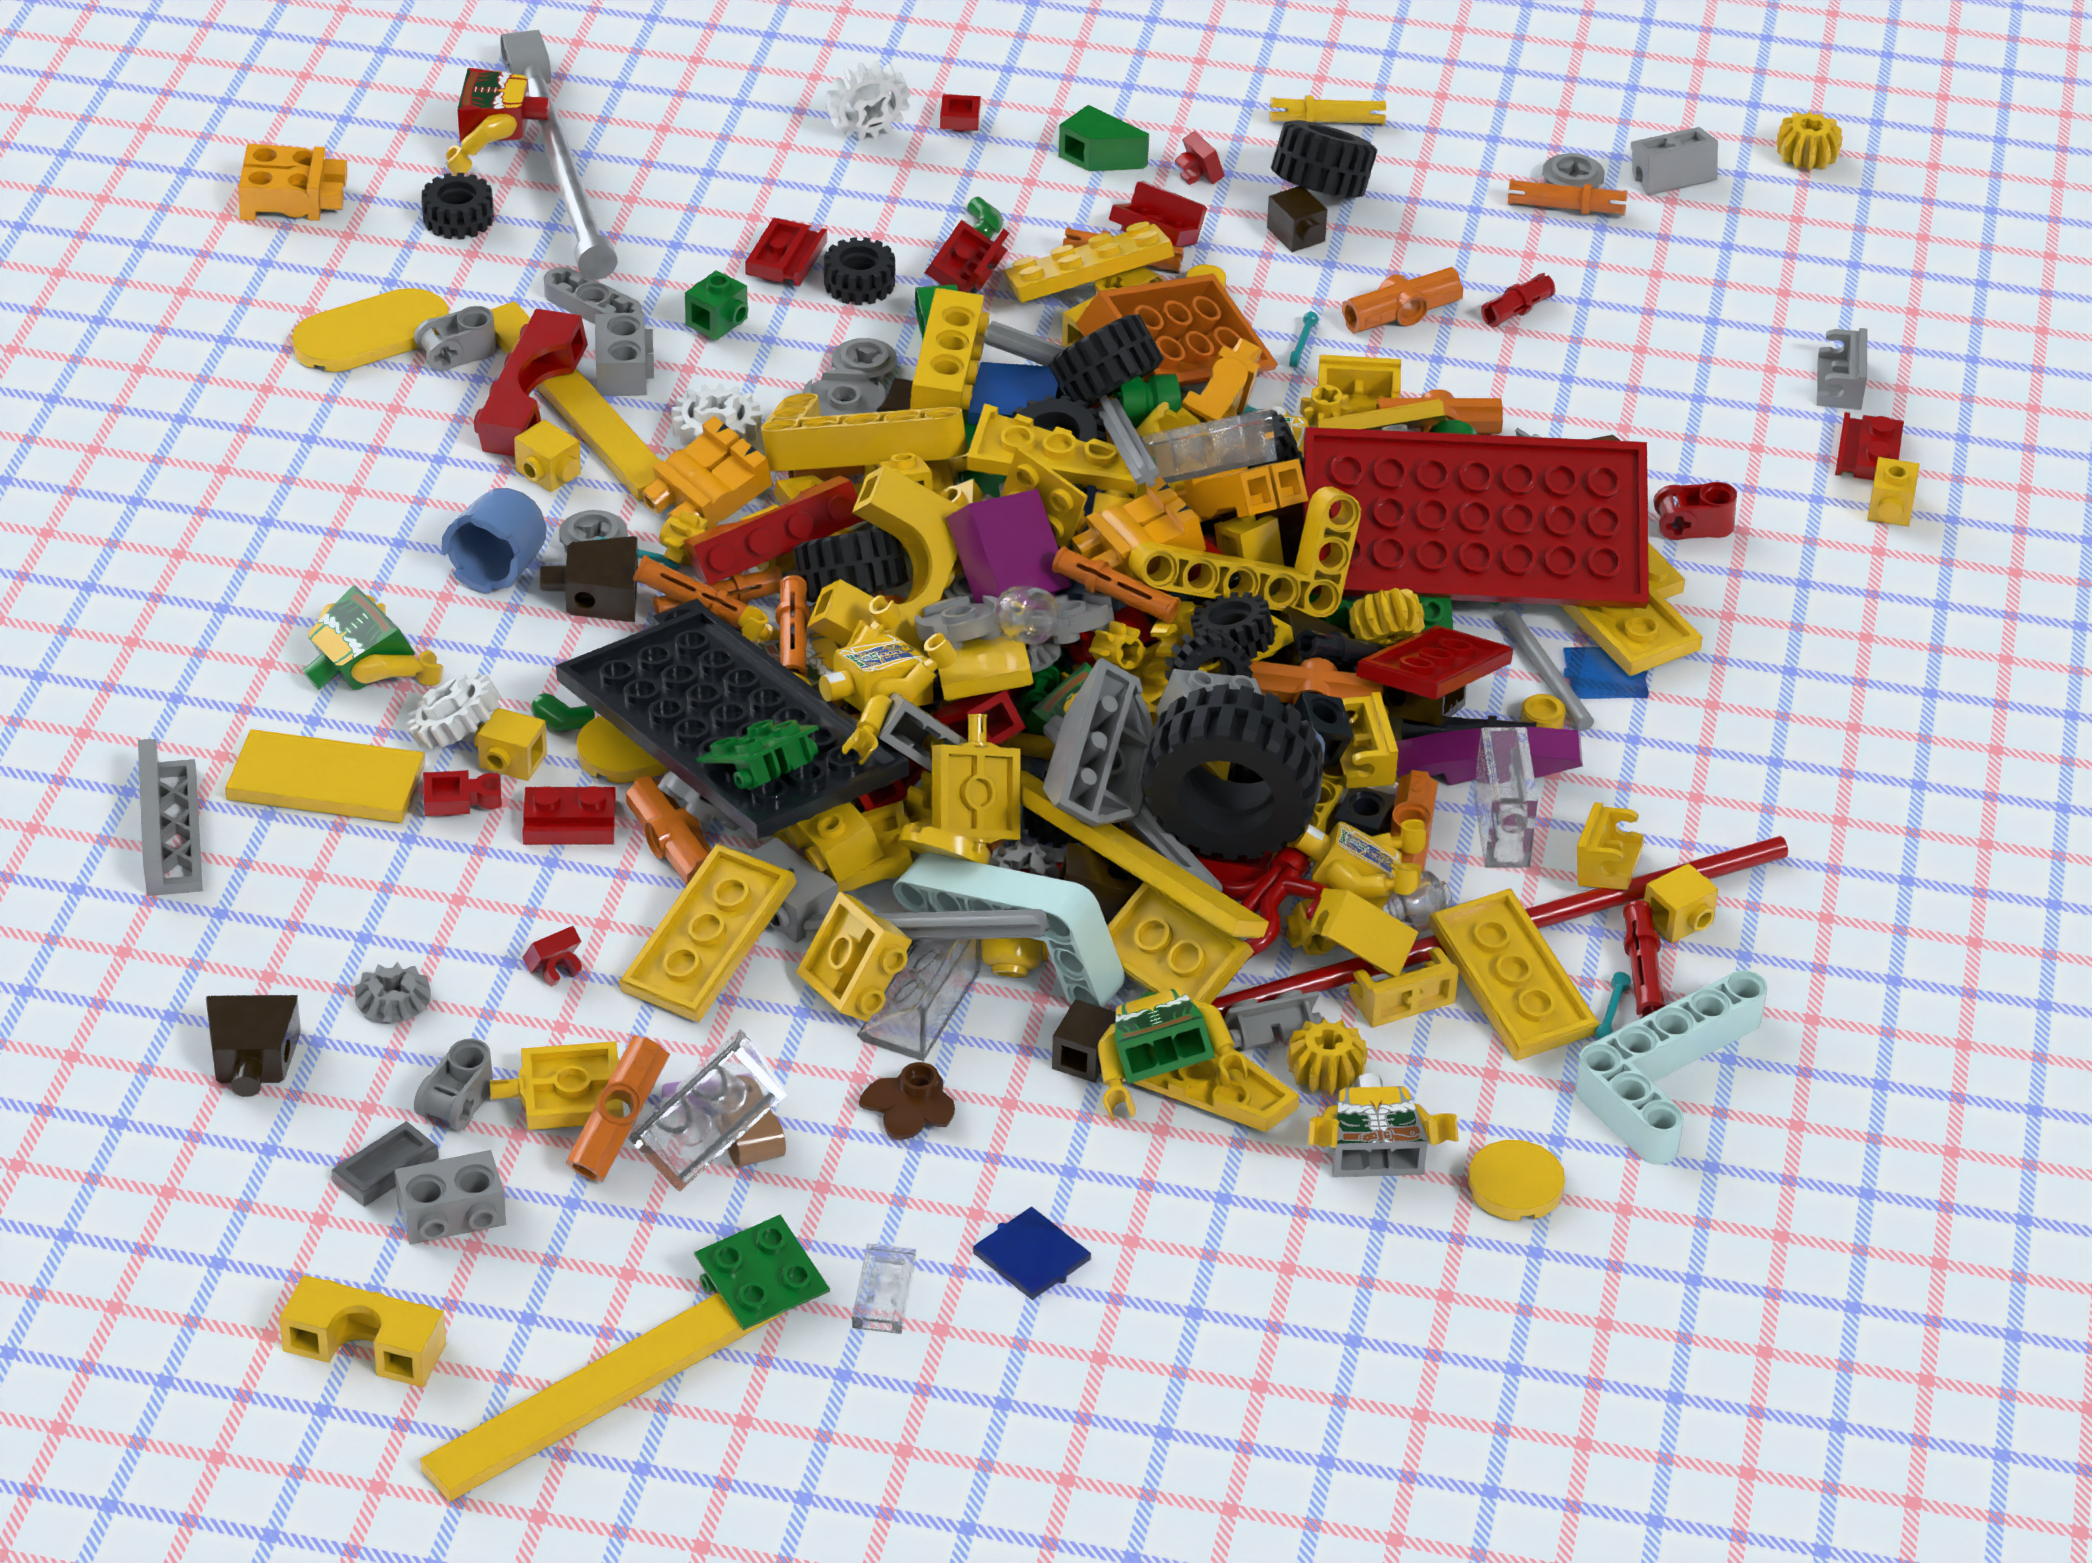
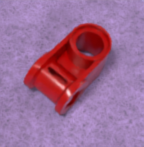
M1710 482L1695 485H1668L1661 488L1654 496L1655 511L1661 515L1659 521L1660 531L1665 538L1670 540L1703 537L1722 538L1730 535L1734 530L1737 491L1730 484ZM1673 496L1677 497L1678 503L1676 505L1674 504ZM1675 520H1676V524H1677V529H1675V528L1673 527V523H1672V522H1674Z

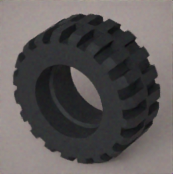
M1229 684L1215 685L1212 691H1207L1203 687L1189 692L1188 698L1182 696L1169 705L1168 710L1161 713L1156 721L1142 769L1141 790L1145 795V804L1152 816L1157 815L1156 822L1166 833L1172 831L1179 843L1186 847L1191 844L1199 848L1198 853L1211 856V853L1222 854L1223 859L1236 860L1240 855H1247L1248 859H1254L1264 856L1267 850L1272 854L1287 847V843L1295 841L1304 832L1305 826L1311 821L1324 767L1322 763V746L1318 739H1315L1316 732L1307 720L1301 722L1300 712L1290 704L1285 707L1279 703L1280 699L1278 696L1266 692L1265 695L1255 693L1254 687L1244 685L1240 689H1230ZM1212 761L1237 763L1255 771L1264 781L1250 784L1229 782L1209 773L1201 764Z

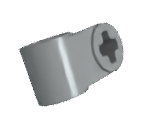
M470 306L455 313L438 318H430L423 321L417 327L414 334L417 346L427 352L426 358L429 365L437 371H447L459 365L487 359L494 355L497 350L493 313L484 306ZM433 329H436L439 335L436 336ZM440 353L442 354L444 360H441L438 356Z
M474 1038L463 1039L453 1044L433 1072L420 1084L414 1100L415 1113L423 1117L431 1114L449 1121L450 1127L458 1131L465 1129L472 1120L474 1113L490 1095L489 1080H493L491 1052L488 1045Z

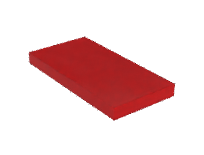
M1435 625L1358 661L1356 676L1437 700L1510 664L1513 648Z

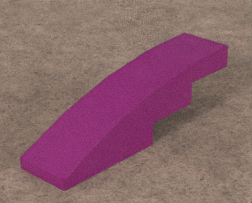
M1486 727L1440 732L1396 741L1398 748L1396 773L1399 779L1400 776H1405L1412 770L1428 772L1430 777L1444 773L1449 786L1492 775L1498 788L1583 766L1581 736L1578 730L1543 727Z

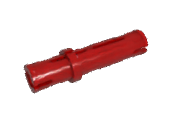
M1636 900L1626 904L1623 908L1627 933L1624 937L1623 945L1625 953L1630 957L1636 999V1014L1641 1019L1666 1005L1664 1003L1658 960L1661 941L1659 934L1654 931L1653 909L1648 902Z

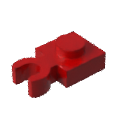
M468 770L423 772L425 816L470 814V805H479L485 809L502 807L501 776L498 773H486L480 775L477 779H469Z

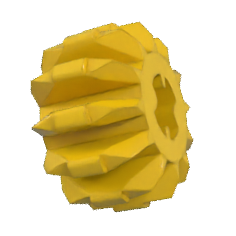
M1810 110L1806 114L1793 112L1791 117L1783 118L1782 125L1779 127L1776 139L1777 153L1782 155L1783 162L1794 163V168L1796 169L1799 167H1806L1809 171L1813 167L1826 169L1827 164L1836 163V159L1839 156L1843 140L1842 128L1837 126L1835 119L1825 118L1824 113L1816 115L1812 114Z
M1393 588L1388 591L1380 590L1375 594H1367L1365 598L1355 601L1353 607L1349 610L1351 618L1349 623L1356 640L1392 646L1420 633L1425 628L1423 620L1425 615L1422 604L1419 603L1417 594H1414L1409 589L1399 590Z
M1324 1016L1319 1024L1305 1021L1301 1030L1293 1031V1035L1290 1038L1289 1050L1287 1051L1288 1072L1293 1073L1296 1085L1308 1084L1311 1094L1322 1089L1332 1096L1337 1088L1342 1090L1343 1088L1352 1087L1355 1080L1365 1073L1368 1055L1366 1041L1361 1039L1359 1028H1346L1343 1019L1335 1024L1328 1023Z

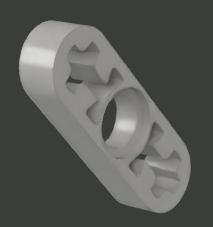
M558 267L549 270L544 275L545 298L573 314L581 315L583 319L595 324V314L642 313V305L637 300L594 279L586 278L574 269ZM587 300H601L595 303L585 302Z

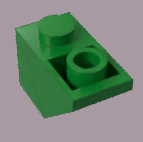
M1091 105L1085 106L1059 125L1058 157L1087 171L1144 169L1148 166L1149 133Z

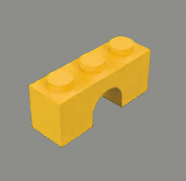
M304 1274L279 1316L282 1349L284 1352L330 1363L337 1349L343 1344L353 1340L372 1341L374 1343L376 1376L424 1388L446 1346L444 1310Z

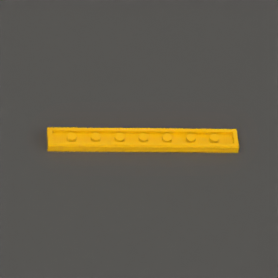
M516 301L490 309L494 317L496 343L506 354L513 352L519 341L522 326L528 324L530 317ZM576 368L574 373L547 379L536 386L638 501L642 500V491L655 480L653 466L660 462V460Z
M1020 770V804L1228 935L1248 938L1264 937L1269 924L1267 920L1114 825L1107 824L1092 827L1056 808L1043 790L1044 782L1027 771Z
M718 1292L420 1458L421 1471L451 1502L783 1315V1313L743 1331Z

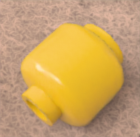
M1032 938L983 939L981 958L986 965L992 967L991 973L994 975L1013 978L1028 977L1029 971L1038 968L1041 964L1043 941Z

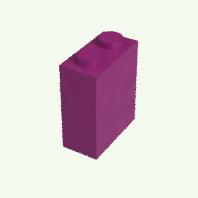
M1038 489L970 503L946 517L975 603H983L982 595L996 597L1001 600L1004 616L1022 612L1025 605H1032L1039 601L1056 597V595L1072 587L1068 577L1052 571V564L1059 549Z

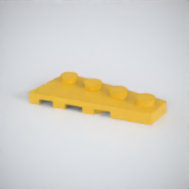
M984 404L967 455V470L1007 476L1016 448L1020 446L1071 484H1082L1083 487L1101 490H1119L1128 494L1136 493L1138 485L1115 445L1095 438L1086 443L1077 440L1070 430L1056 426L1052 432L1033 426L1032 418L1017 414L1014 419L998 414V407Z

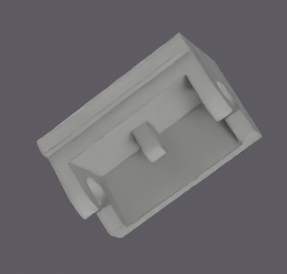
M1701 127L1631 141L1633 177L1635 181L1642 179L1643 191L1648 195L1717 180L1718 140Z
M1859 328V331L1832 329L1826 332L1827 340H1838L1844 345L1841 348H1819L1816 406L1862 410L1867 381V328Z

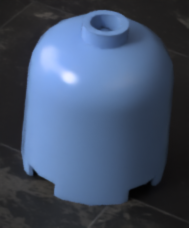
M494 488L478 497L448 526L442 536L441 551L444 556L448 554L451 563L456 568L453 572L456 579L470 589L482 593H490L493 589H507L515 583L542 548L546 540L547 526L541 509L529 496L511 488Z

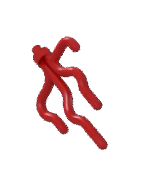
M1295 847L1281 849L1272 859L1270 868L1262 876L1252 881L1233 882L1217 879L1222 884L1223 894L1234 901H1242L1240 904L1255 914L1259 911L1260 917L1269 922L1264 937L1244 940L1254 951L1249 959L1266 950L1275 941L1281 927L1278 907L1287 895L1313 899L1306 910V918L1311 922L1321 901L1320 895L1323 888L1329 889L1323 883L1305 879L1311 870V865L1308 861L1310 856Z

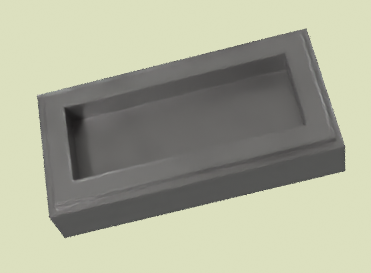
M405 1121L331 1170L332 1181L365 1207L396 1187L394 1169L435 1161L439 1158L438 1146Z

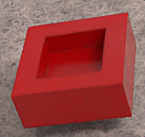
M943 94L940 129H952L957 132L967 130L978 131L981 96Z

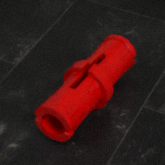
M1540 273L1524 284L1511 285L1500 297L1482 305L1481 315L1486 324H1491V327H1497L1518 314L1523 316L1529 313L1535 304L1555 294L1554 281L1549 275L1545 276V273Z

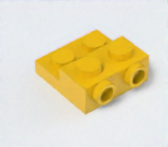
M839 891L796 973L840 1013L869 1022L871 1016L883 1008L886 1001L884 992L892 977L906 966L908 961L906 951L912 940L890 921L875 916L856 898Z

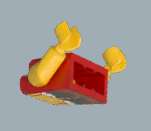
M467 68L457 109L459 141L462 146L454 145L447 150V167L455 176H457V172L465 174L470 170L473 163L468 155L475 156L490 142L522 139L528 119H550V97L529 96V81L524 75Z

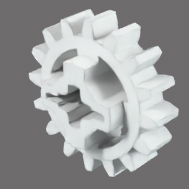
M877 60L873 61L870 68H866L863 62H859L858 70L855 72L848 68L844 69L846 78L843 80L834 78L833 84L836 90H829L826 93L829 103L825 105L836 129L841 128L846 137H849L855 131L858 140H863L866 133L871 132L873 138H878L879 130L883 128L890 133L893 131L890 123L893 121L902 122L904 119L900 111L910 109L907 98L911 97V93L900 71L895 73L891 64H887L882 69Z
M719 383L716 389L710 390L704 384L701 385V391L698 393L689 389L686 391V398L677 397L676 407L671 409L673 435L680 436V444L688 445L703 433L702 425L712 416L717 417L738 434L739 439L743 438L746 442L747 439L756 441L757 431H760L762 426V412H760L759 401H753V394L750 392L740 395L738 386L730 390H724V385Z
M476 672L469 679L466 674L460 677H453L445 682L444 685L438 688H431L422 697L423 700L417 703L419 709L409 713L408 716L411 720L406 723V726L419 747L426 745L427 749H432L439 743L443 748L446 745L455 744L470 733H476L480 723L491 718L488 712L498 709L497 701L501 699V695L487 674L481 676L479 672Z

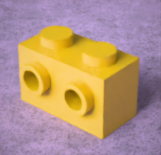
M851 802L838 805L815 815L809 820H804L785 828L789 839L798 850L802 847L806 848L805 853L810 863L819 872L826 871L838 884L884 856L871 824Z

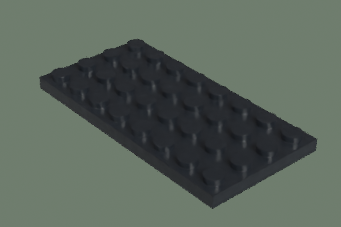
M705 606L556 665L558 682L757 840L774 835L776 832L801 821L809 820L815 815L838 805L849 803L859 796L878 788L886 787L890 783L909 775V759L879 737H876L878 740L877 748L862 765L859 764L861 757L856 750L851 748L846 755L843 754L842 746L857 729L858 721L833 702L825 701L821 693ZM771 719L774 725L785 721L797 720L799 725H818L819 730L808 734V738H812L818 747V753L814 755L812 762L791 770L785 775L780 774V777L753 790L737 787L733 778L734 773L737 772L735 764L697 763L696 758L712 751L710 747L712 743L733 736L739 739L748 734L747 727L760 721Z

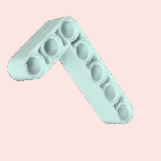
M923 853L893 886V893L897 901L910 912L1041 909L1045 911L1047 921L1049 922V929L1044 932L1042 937L1032 939L1045 941L1064 993L1071 1005L1075 999L1104 1008L1125 983V973L1099 903L1092 892L1083 885L958 858Z
M1740 970L1733 972L1587 1045L1582 1049L1579 1057L1575 1085L1577 1097L1639 1157L1653 1164L1672 1162L1679 1153L1684 1115L1680 1107L1653 1082L1759 1028L1763 1018L1768 989L1767 982L1762 976L1752 971Z

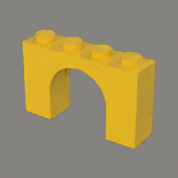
M884 465L866 476L852 513L892 534L906 548L913 565V585L906 600L902 604H896L901 613L900 623L895 628L883 631L892 633L903 642L926 653L924 649L925 642L917 635L914 617L917 614L924 618L923 608L940 601L943 591L951 585L955 578L957 569L953 565L958 551L946 517L963 507ZM839 579L822 588L807 627L847 647L859 620L869 624L873 623L874 618L868 607L874 597Z

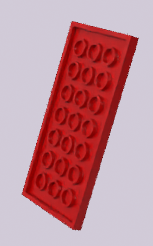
M1305 427L1303 478L1308 501L1303 502V528L1312 495L1323 487L1332 486L1353 496L1359 502L1361 508V517L1342 596L1364 597L1367 594L1378 593L1380 590L1388 591L1397 588L1399 590H1412L1418 597L1451 598V600L1647 608L1649 604L1647 442ZM1340 500L1331 505L1329 509L1330 519L1339 514L1341 510ZM1327 543L1321 548L1319 552L1320 561L1325 560L1329 556L1331 543ZM1321 585L1314 587L1310 594L1321 595Z

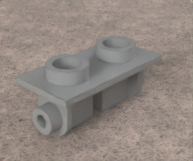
M1292 990L1280 994L1275 1000L1258 1003L1256 999H1246L1235 1003L1228 1009L1224 1018V1022L1235 1044L1232 1048L1239 1047L1241 1051H1247L1274 1045L1275 1038L1272 1028L1275 1027L1279 1029L1282 1042H1289L1293 1031L1301 1030L1305 1021L1319 1024L1322 1019L1319 1012L1312 1013V1009L1319 997L1318 991L1303 994L1300 990Z

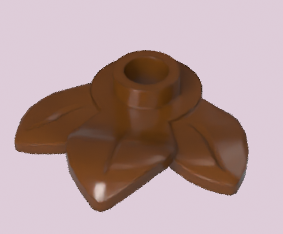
M925 1062L908 1064L897 1078H881L876 1080L866 1088L859 1099L860 1108L884 1113L883 1124L885 1132L889 1137L896 1140L909 1139L916 1136L922 1131L926 1123L937 1127H947L955 1114L953 1099L943 1092L944 1084L942 1077L933 1065Z

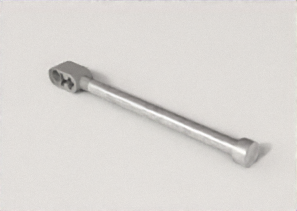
M540 30L501 34V54L506 73L526 76L529 81V96L550 97V119L535 120L578 241L574 250V257L578 269L583 276L594 280L603 279L615 270L618 262L612 242L600 234L547 84L551 83L550 61Z

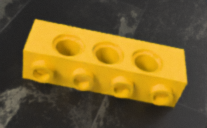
M940 288L935 289L912 383L910 410L940 407H958L965 410L970 408L973 385L976 382L979 361H981L983 353L984 335L990 319V313L983 312L984 295Z

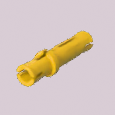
M1305 95L1304 99L1270 98L1269 107L1285 108L1284 112L1269 111L1270 122L1300 120L1312 123L1340 122L1385 125L1386 115L1370 113L1371 110L1386 111L1385 100L1314 99L1313 95Z

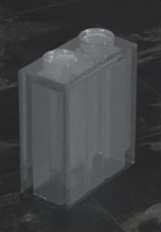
M1526 727L1481 728L1474 800L1485 868L1530 867L1538 797Z

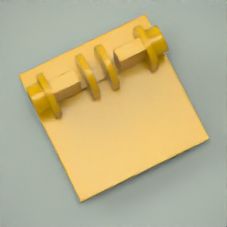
M1018 446L1000 497L1038 489L1057 545L1060 547L1065 546L1069 549L1071 538H1073L1075 531L1081 533L1088 524L1084 516L1085 511L1083 510L1088 495Z

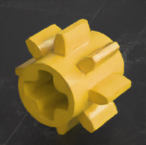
M1332 385L1317 386L1312 389L1311 398H1301L1300 414L1308 420L1309 427H1318L1320 419L1350 415L1351 407L1348 406L1349 396L1342 395V392Z
M685 511L681 512L680 518L676 516L668 518L659 536L660 544L667 547L664 557L676 563L684 564L688 567L691 566L692 562L683 540L707 531L705 528L708 520Z
M1110 621L1109 630L1101 631L1096 629V635L1093 638L1089 652L1092 653L1096 661L1103 658L1125 671L1126 669L1139 670V664L1142 661L1146 647L1138 639L1141 632L1139 629L1128 627L1124 623Z
M1305 899L1294 906L1291 915L1285 916L1288 926L1286 935L1292 948L1302 945L1306 955H1322L1332 950L1336 943L1320 936L1321 932L1316 934L1310 930L1311 922L1306 918V910L1313 899Z

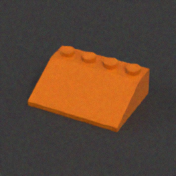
M1214 273L1098 291L1075 323L1085 337L1124 316L1140 314L1164 357V360L1157 369L1142 378L1146 383L1151 375L1168 373L1176 374L1179 386L1208 382L1217 355L1222 347L1226 346L1233 350L1240 338L1249 341L1262 350L1257 364L1260 365L1258 373L1275 370L1278 366L1276 360Z

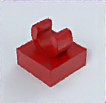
M1193 131L1182 139L1186 152L1180 154L1175 159V163L1183 170L1180 173V177L1189 185L1196 183L1202 175L1211 184H1215L1225 177L1216 150L1198 133Z
M571 926L533 942L522 959L530 974L543 969L544 980L552 987L560 980L555 965L562 964L566 966L572 978L577 976L582 970L581 961L574 954L582 941L574 926Z

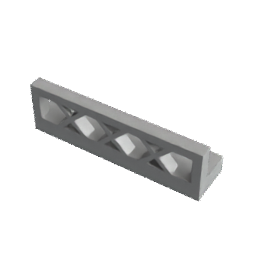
M156 739L138 740L142 853L147 896L203 891L195 759L159 762ZM187 776V779L175 788L160 781V778ZM175 803L186 809L176 819L164 813ZM176 834L189 840L177 850L165 843ZM177 865L192 872V876L165 878V874Z

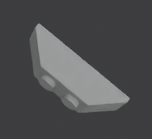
M1103 658L1096 662L1064 715L1043 785V790L1056 808L1092 827L1134 819L1138 815L1144 795L1141 790L1142 769L1151 735L1154 731L1149 710L1141 696L1143 689L1140 679Z

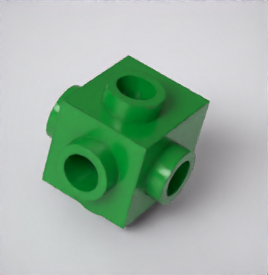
M717 270L685 292V325L716 341L748 318L747 285Z

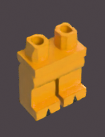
M247 143L238 187L240 220H256L257 212H281L289 217L298 218L307 215L308 220L320 221L322 209L342 210L344 187L347 185L348 177L347 160L326 159V147L314 146L313 151L303 147Z
M1242 338L1239 339L1233 350L1226 346L1222 347L1217 355L1208 385L1202 394L1198 395L1190 390L1181 404L1182 408L1198 418L1212 435L1207 440L1210 447L1212 446L1215 426H1231L1237 411L1243 413L1248 406L1260 367L1257 361L1262 350L1260 347Z
M712 416L702 425L703 433L683 450H677L672 453L665 462L661 460L653 466L655 480L642 491L646 507L655 514L661 513L673 504L676 508L667 514L668 518L671 516L680 518L682 511L690 514L693 513L708 520L705 530H710L718 526L717 522L728 518L773 485L767 458L743 438L739 439L738 434L715 416Z
M1299 459L1258 466L1251 469L1245 466L1183 481L1185 489L1176 492L1178 498H1181L1198 516L1199 522L1221 517L1220 515L1237 511L1238 518L1308 501Z
M1161 477L1154 479L1156 484L1153 487L1148 488L1147 484H1145L1147 494L1126 505L1111 506L1103 511L1101 515L1096 511L1086 516L1089 530L1071 538L1074 552L1093 561L1102 559L1109 563V568L1135 580L1139 579L1131 573L1128 561L1131 551L1138 544L1155 542L1199 551H1205L1206 546L1198 516L1181 498H1178V495ZM1160 556L1153 557L1147 565L1148 575L1155 573L1159 569L1161 564Z

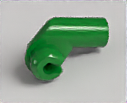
M979 196L971 199L968 203L967 211L979 220L974 224L973 228L991 239L993 234H998L1003 226L1002 214Z
M549 693L538 695L531 704L533 716L545 720L546 726L554 732L581 729L595 718V712L590 706L570 708Z

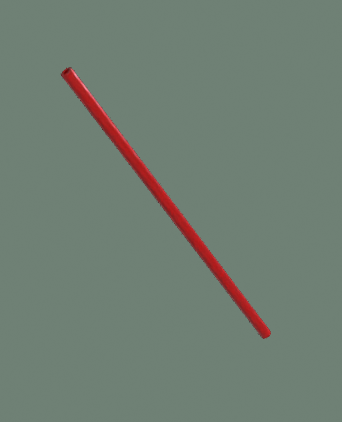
M1777 836L1634 877L1631 879L1628 890L1596 888L1526 908L1525 910L1536 927L1540 929L1644 899L1647 883L1688 863L1704 877L1713 879L1786 858L1788 856V845L1782 836ZM1435 935L1415 940L1403 968L1433 960L1428 953L1429 949L1439 947L1446 956L1447 953ZM1356 957L1216 997L1210 1005L1215 1006L1220 1011L1224 1020L1228 1009L1235 1003L1246 999H1256L1260 1003L1275 1000L1280 994L1292 990H1300L1303 994L1316 991L1319 993L1357 982L1353 975L1355 971L1363 969L1370 977L1381 975L1385 972L1374 968V965L1360 957Z

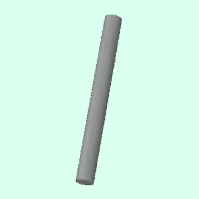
M1508 610L1502 616V622L1554 695L1563 702L1567 713L1579 730L1584 731L1592 727L1594 719L1517 611Z

